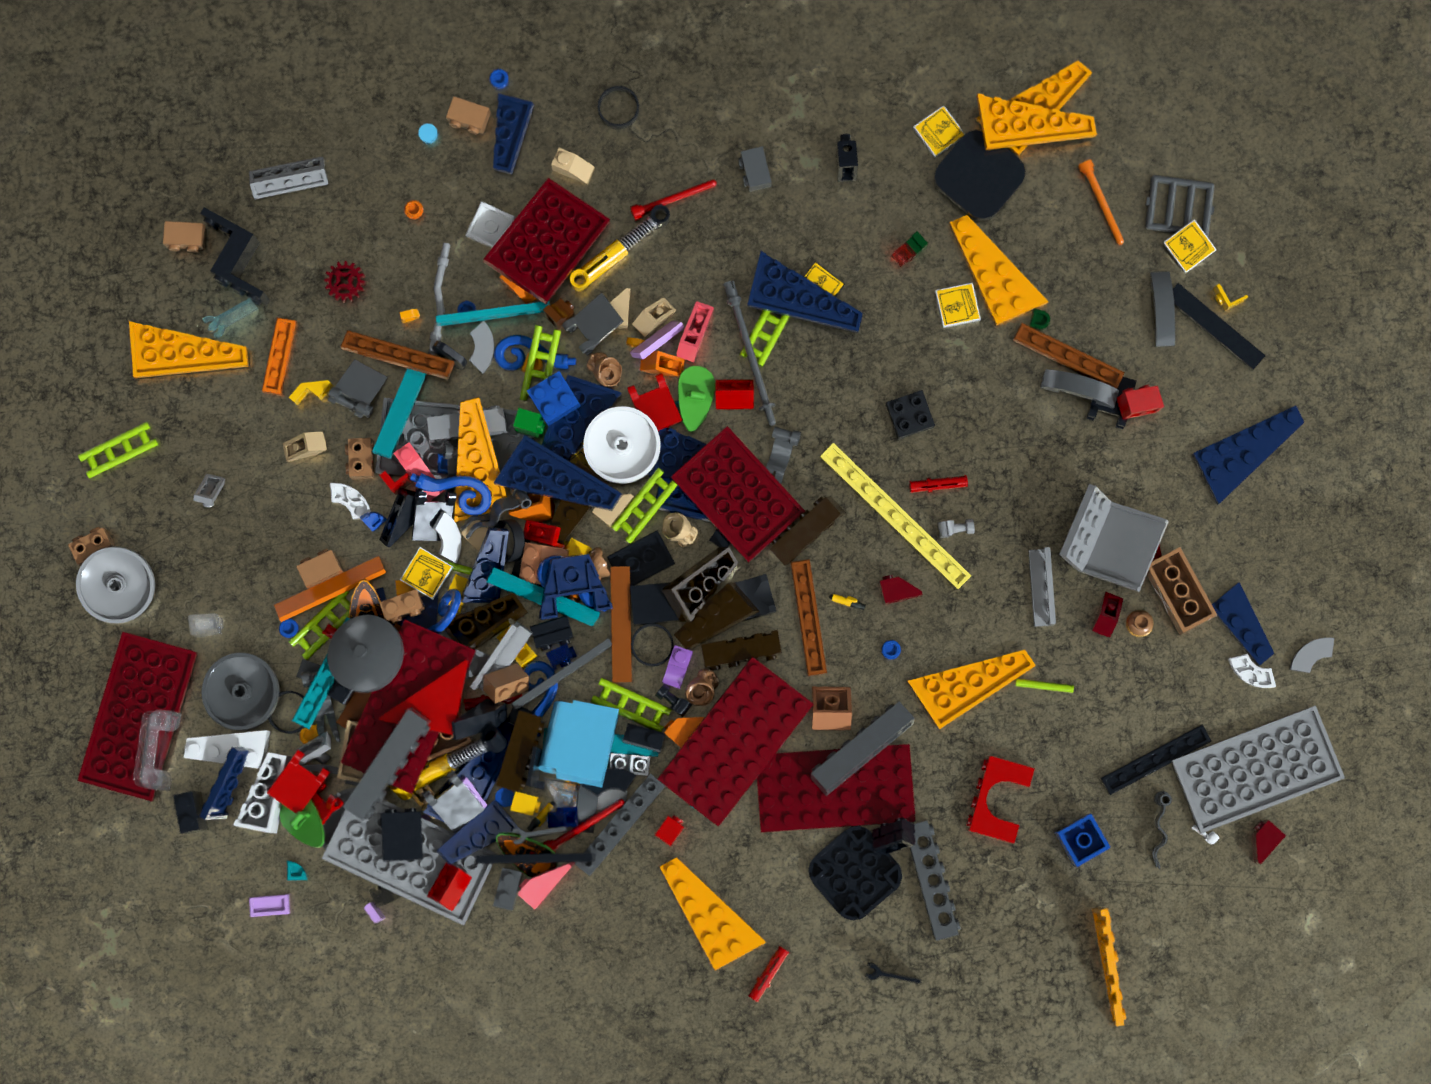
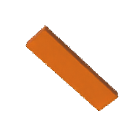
M279 317L276 319L262 392L282 395L296 327L295 320Z

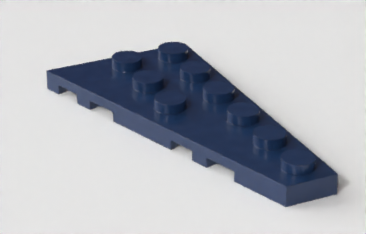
M763 251L760 252L747 304L748 307L856 333L859 332L862 312L846 302H842L834 297L833 294L821 289L812 281L782 265L781 262L769 257Z
M567 375L565 381L578 400L580 407L548 426L542 446L569 461L583 444L586 430L592 420L601 412L610 409L621 396V392Z
M1297 406L1291 407L1193 453V457L1217 505L1304 423Z
M664 428L658 431L661 443L660 454L655 466L648 473V477H651L657 468H660L664 471L661 478L672 480L671 476L707 444L690 436L680 434L672 428Z
M507 721L497 727L507 739V745L501 752H484L480 756L478 755V757L463 763L455 772L460 779L463 776L468 778L485 803L500 774L514 725ZM450 779L436 792L435 798L453 785ZM428 803L420 810L444 822Z

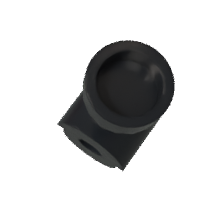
M663 684L655 696L660 700L665 698L671 704L670 708L684 717L689 708L692 707V704L686 699L678 698L670 693V687Z

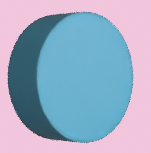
M424 124L419 129V137L424 143L430 144L436 141L438 131L434 125Z

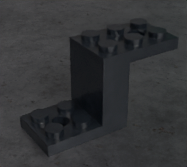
M203 207L200 214L204 218L203 221L207 223V226L215 231L220 229L224 233L223 235L229 238L210 270L214 275L213 278L225 288L229 285L236 294L242 297L247 295L254 304L267 306L270 301L268 296L262 290L240 279L260 242L253 233Z

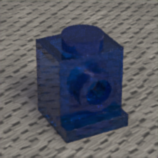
M564 644L546 653L555 672L558 671V666H561V668L566 667L572 663L571 660L577 657L573 646L569 647L568 644Z
M577 807L555 808V812H547L548 828L578 826Z

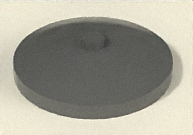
M374 615L357 616L346 621L334 633L328 647L329 669L337 682L347 689L360 693L373 692L383 688L395 678L403 662L404 646L397 629L385 619Z
M232 653L220 658L210 667L202 684V701L208 715L217 724L232 730H249L261 725L272 715L279 699V682L274 670L265 660L249 653Z

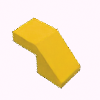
M328 380L300 383L289 399L298 406L310 391L322 400L333 385Z

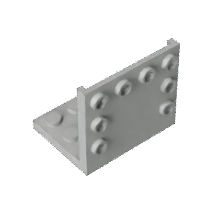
M1089 484L1059 555L1078 572L1139 592L1169 521L1111 502L1096 486Z

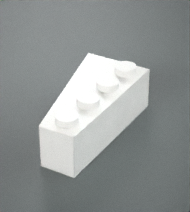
M264 730L187 738L184 758L224 764L227 759V753L232 747H244L249 750L244 767L260 769L268 752L271 731Z
M267 753L257 774L258 777L254 785L251 786L247 800L243 803L240 809L241 812L233 826L277 834L282 804L267 794V792L292 757Z

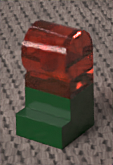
M916 231L891 257L902 268L924 251L928 246V242Z

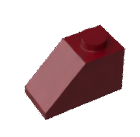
M887 575L879 581L884 605L923 595L920 589L900 577Z
M1105 592L1095 617L1092 631L1109 638L1111 637L1119 621L1124 598Z
M1260 820L1253 828L1255 830L1252 833L1254 862L1259 865L1264 862L1286 837L1270 820Z

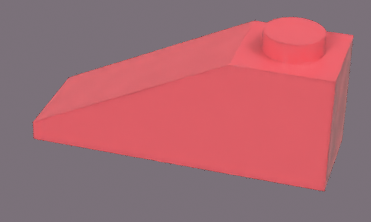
M696 301L679 342L677 357L691 362L695 361L714 307Z
M410 442L394 452V455L410 477L412 473L419 476L423 473L436 479ZM445 491L424 492L427 493L426 499L432 501Z
M566 862L537 874L530 880L526 878L519 886L521 890L517 895L533 909H536L575 862Z

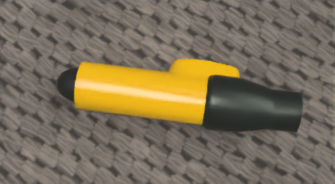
M837 594L829 595L831 601L854 609H865L866 604L860 603L854 597L847 596L846 598Z
M549 802L534 817L527 827L530 832L536 827H540L547 820L546 816L554 809L555 802Z

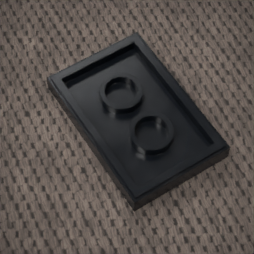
M658 530L607 556L612 567L630 566V586H635L675 565Z

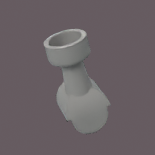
M966 519L965 523L954 524V520L938 522L940 538H948L954 533L966 531L967 534H975L973 519Z

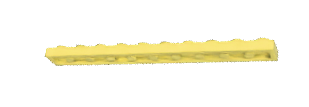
M834 443L820 456L837 475L957 590L971 577L948 552Z

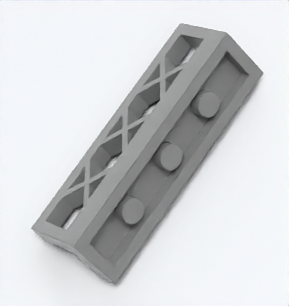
M323 156L249 171V182L254 199L328 184Z
M1050 547L1029 550L1034 627L1054 626L1056 624Z
M518 621L513 623L470 687L473 690L479 688L483 691V675L510 666L533 632Z

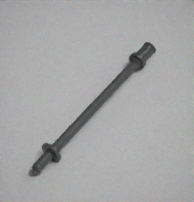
M728 281L723 283L728 299L726 302L727 305L733 308L763 404L759 407V410L765 411L769 425L773 426L776 420L772 408L776 405L775 403H770L739 306L740 301H742L741 296H738L735 282Z

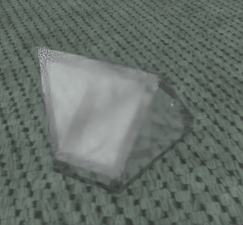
M543 778L556 804V810L576 813L580 784Z

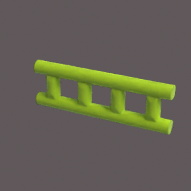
M762 311L749 335L752 346L757 337L767 341L763 351L753 347L755 357L759 358L757 361L759 366L763 367L789 316L781 315L779 319L770 314L769 311ZM766 320L776 325L771 335L761 330ZM745 347L742 348L739 354L744 358L747 357Z
M535 325L520 400L527 401L529 395L527 390L530 389L532 377L545 380L552 375L561 330L554 329L552 335L543 333V326ZM540 340L551 342L549 353L538 351ZM536 358L547 361L545 372L534 369Z
M145 422L79 454L80 461L82 462L87 459L91 470L86 472L88 478L90 479L159 445L156 438L150 440L146 433V430L151 428L149 423ZM139 434L143 444L133 449L128 439ZM122 443L126 453L115 458L111 447ZM104 451L108 461L98 466L94 455Z
M657 468L611 526L615 531H618L621 527L629 535L625 540L630 544L678 486L673 480L669 484L661 478L664 471L660 468ZM655 483L664 490L657 499L649 493ZM643 498L652 504L646 513L637 507ZM631 513L640 519L634 528L625 522Z
M348 591L334 597L288 641L293 647L298 643L305 650L302 656L306 660L330 639L322 634L323 629L318 625L325 616L333 623L332 626L336 629L344 623L346 617L349 618L351 603L346 598L349 594ZM339 603L347 610L340 618L331 611ZM310 630H313L320 637L312 645L303 638Z
M601 678L599 685L604 688L599 697L593 695L591 703L619 709L620 716L658 732L663 731L664 726L659 725L663 714L670 715L671 708ZM611 690L621 694L617 705L606 701ZM628 698L639 702L635 713L624 709ZM646 706L656 710L652 721L642 717Z

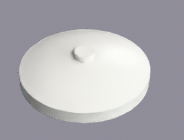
M613 407L597 415L586 430L584 453L587 462L596 474L607 481L619 484L635 482L646 476L653 469L659 458L661 443L658 430L646 414L635 408Z

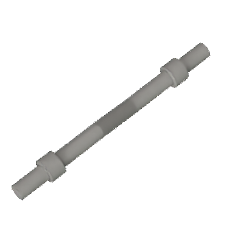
M443 243L441 255L437 260L438 269L433 286L437 306L436 316L445 314L441 285L445 268L448 267L450 244ZM436 319L433 332L430 333L429 338L431 342L428 353L432 355L436 354L432 346L436 341H441L442 336L440 334L442 326H437Z

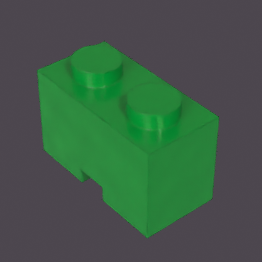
M518 408L513 427L517 433L538 438L539 434L544 432L545 423L541 414Z

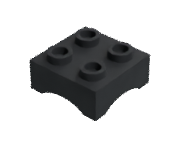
M923 390L888 401L885 404L898 440L935 427Z
M767 574L734 582L760 611L744 621L777 611Z

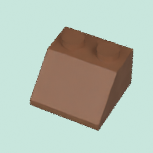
M525 542L519 578L530 583L540 584L537 577L540 563L550 556L568 557L569 550Z
M812 686V703H814L812 706V730H851V687Z

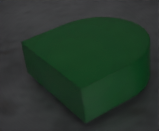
M1034 308L1029 326L1036 330L1046 329L1051 321L1050 315L1046 311Z

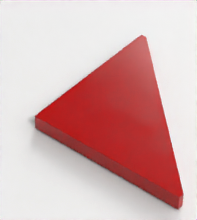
M463 661L379 717V721L399 724L407 710L413 708L431 720L428 725L431 727L430 731L453 735L452 721L458 716L469 661Z

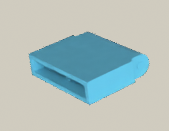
M573 700V703L554 702L538 769L546 773L556 774L557 779L602 788L619 718V709Z

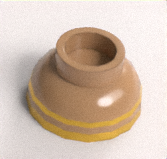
M1144 610L1131 612L1126 620L1128 631L1136 637L1147 636L1154 626L1152 616Z

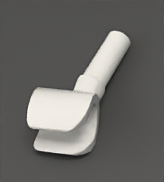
M1196 825L1192 827L1209 844H1214L1219 840L1218 835L1214 831L1209 834L1206 832L1200 833Z

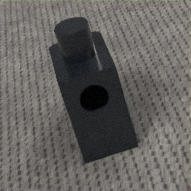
M850 134L840 135V141L837 142L836 149L838 182L857 181V144L855 140H851Z

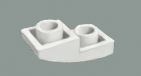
M610 753L608 769H623L635 775L649 776L650 757Z

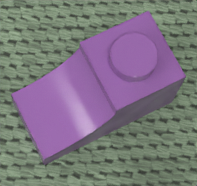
M674 645L662 683L678 689L681 688L693 651Z

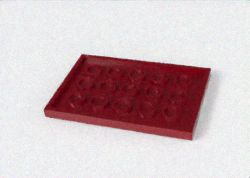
M548 178L484 257L483 262L544 304H547L608 226L611 219Z
M728 426L671 476V479L748 563L805 512L800 504Z

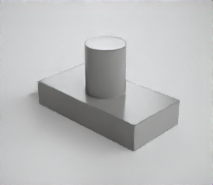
M206 474L194 494L193 501L200 502L205 507H212L225 484V478Z
M327 731L296 749V752L300 750L305 754L299 762L301 766L314 758L322 765L328 762L330 756L326 751L331 749V735Z

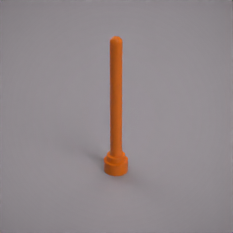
M1092 159L1079 164L1078 168L1081 173L1087 176L1117 244L1122 245L1124 239L1095 178Z

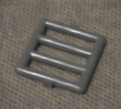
M1153 175L1151 177L1149 197L1146 198L1145 206L1148 207L1145 228L1169 233H1176L1183 228L1172 225L1176 188L1177 186L1188 187L1183 227L1192 221L1195 188L1206 189L1202 230L1208 237L1211 215L1214 214L1215 207L1212 206L1214 183ZM1158 183L1169 184L1164 224L1153 223Z

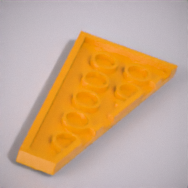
M1076 61L1008 101H1019L1042 106V108L1060 110L1091 76L1092 72L1080 61ZM980 117L976 118V121L981 125ZM1028 145L1007 148L1019 157Z
M979 93L976 95L985 150L1091 138L1097 135L1093 116L1061 112L1058 109L1042 108V106L1019 101L1002 100L999 97H987Z
M968 215L949 223L996 326L1049 302Z
M129 321L134 378L249 367L248 352L245 346Z
M475 397L460 401L456 476L477 478L489 488L492 501L489 509L481 514L484 515L491 511L492 505L497 499L505 498L507 495L503 486L494 485L500 470L480 398ZM469 486L456 487L455 522L473 516L464 513L460 509L458 498L463 491L472 490L476 493V497L473 499L468 498L466 503L470 507H476L482 499L481 494L476 489Z
M1026 650L908 680L907 682L938 729H941L1036 665Z
M677 857L660 866L714 970L766 943Z
M1092 908L1113 1025L1122 1026L1124 1025V1020H1126V1014L1121 1005L1122 993L1119 988V977L1116 969L1118 956L1113 947L1114 935L1111 931L1110 914L1107 908Z

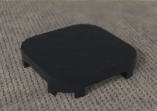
M973 130L965 134L941 161L935 171L934 182L936 190L940 194L943 193L966 212L972 220L985 221L995 217L1016 190L1020 188L1024 181L1026 170L1023 162L1007 148L985 150L982 130Z
M854 826L844 830L814 856L808 868L809 878L836 912L848 920H860L866 917L867 914L898 889L902 880L900 865L890 854L882 855L873 850L874 839L872 832L861 826Z

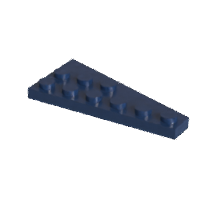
M524 435L494 481V485L613 511L622 497V493L526 435Z

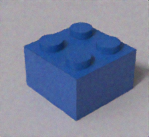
M560 371L527 390L548 426L580 407L578 400Z
M1091 813L1055 832L1056 837L1074 867L1082 865L1111 848Z

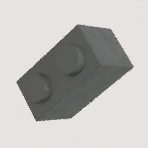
M763 146L741 151V158H738L740 169H744L745 176H742L744 187H748L749 192L771 187L772 182Z
M505 867L502 868L493 904L494 907L514 910L523 872Z

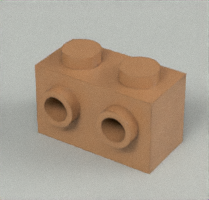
M453 96L446 119L450 123L449 125L454 128L460 129V127H463L472 134H484L491 112L488 107Z
M165 221L163 244L168 250L180 251V249H187L189 252L205 250L206 227L203 223Z
M372 438L348 439V444H345L346 456L349 455V463H346V474H349L351 479L375 478L374 453L372 451L374 441Z
M96 527L89 531L90 534L84 537L80 535L72 539L73 542L68 544L77 565L81 566L97 550L115 546L107 529Z
M324 549L317 553V557L312 559L307 557L296 566L308 589L343 573L333 550L328 551V549Z
M416 589L379 602L385 620L392 622V624L402 621L403 617L408 615L410 617L421 614L422 610H425L419 591Z
M517 663L483 675V691L494 703L527 692L529 689V676Z

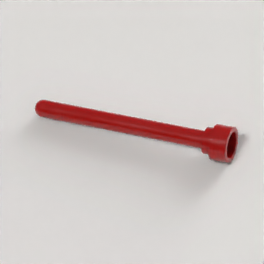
M712 179L643 206L641 204L630 206L632 216L636 221L641 219L646 212L651 211L656 205H667L715 187L717 182Z
M623 799L617 800L557 839H548L542 844L548 846L556 853L560 845L623 807L625 801Z

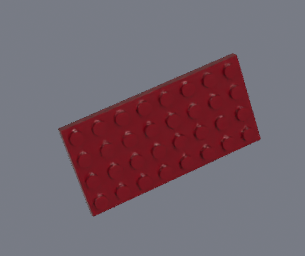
M404 620L399 631L404 646V657L400 670L389 684L371 693L340 763L366 773L398 725L379 721V717L465 660L469 661L468 671L476 650ZM429 730L424 737L421 735L417 741L420 743L414 753H409L407 759H409L408 763L403 769L399 768L396 773L398 777L392 786L413 794L440 732Z
M122 631L77 781L151 802L154 801L198 652Z
M752 656L657 779L719 827L814 703Z
M910 744L888 745L827 796L811 780L812 769L819 763L822 765L827 761L826 758L835 751L837 753L840 749L776 753L757 777L761 833L893 823L897 818H905L909 822H916Z

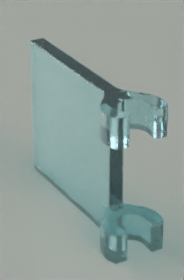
M248 298L219 316H206L202 320L205 324L212 321L209 324L208 330L214 332L219 328L214 336L220 338L226 327L256 311L258 307L251 298Z

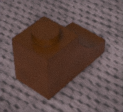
M562 298L552 305L548 304L543 309L545 317L557 330L563 327L562 324L575 316L574 306L568 300L564 302Z

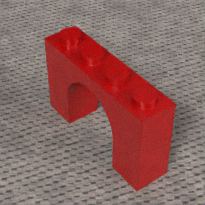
M988 756L982 762L981 770H984L982 778L979 777L976 784V789L979 790L977 797L973 796L971 807L973 812L972 815L967 817V831L1015 844L1019 825L998 819L992 815L987 806V794L991 787L998 782H1010L1027 788L1030 787L1035 768Z

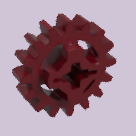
M347 261L344 262V265L337 262L336 268L331 265L332 272L326 271L329 278L324 279V282L329 284L325 286V289L331 290L329 292L330 297L335 295L336 301L342 298L343 303H346L348 298L353 302L354 296L360 298L358 292H364L365 290L361 286L366 285V282L362 280L365 278V275L360 273L362 271L361 268L357 267L355 269V263L349 266ZM336 276V283L333 286V279ZM357 278V285L354 287V281ZM343 279L348 281L347 285L342 282ZM349 291L350 293L343 294L342 292Z

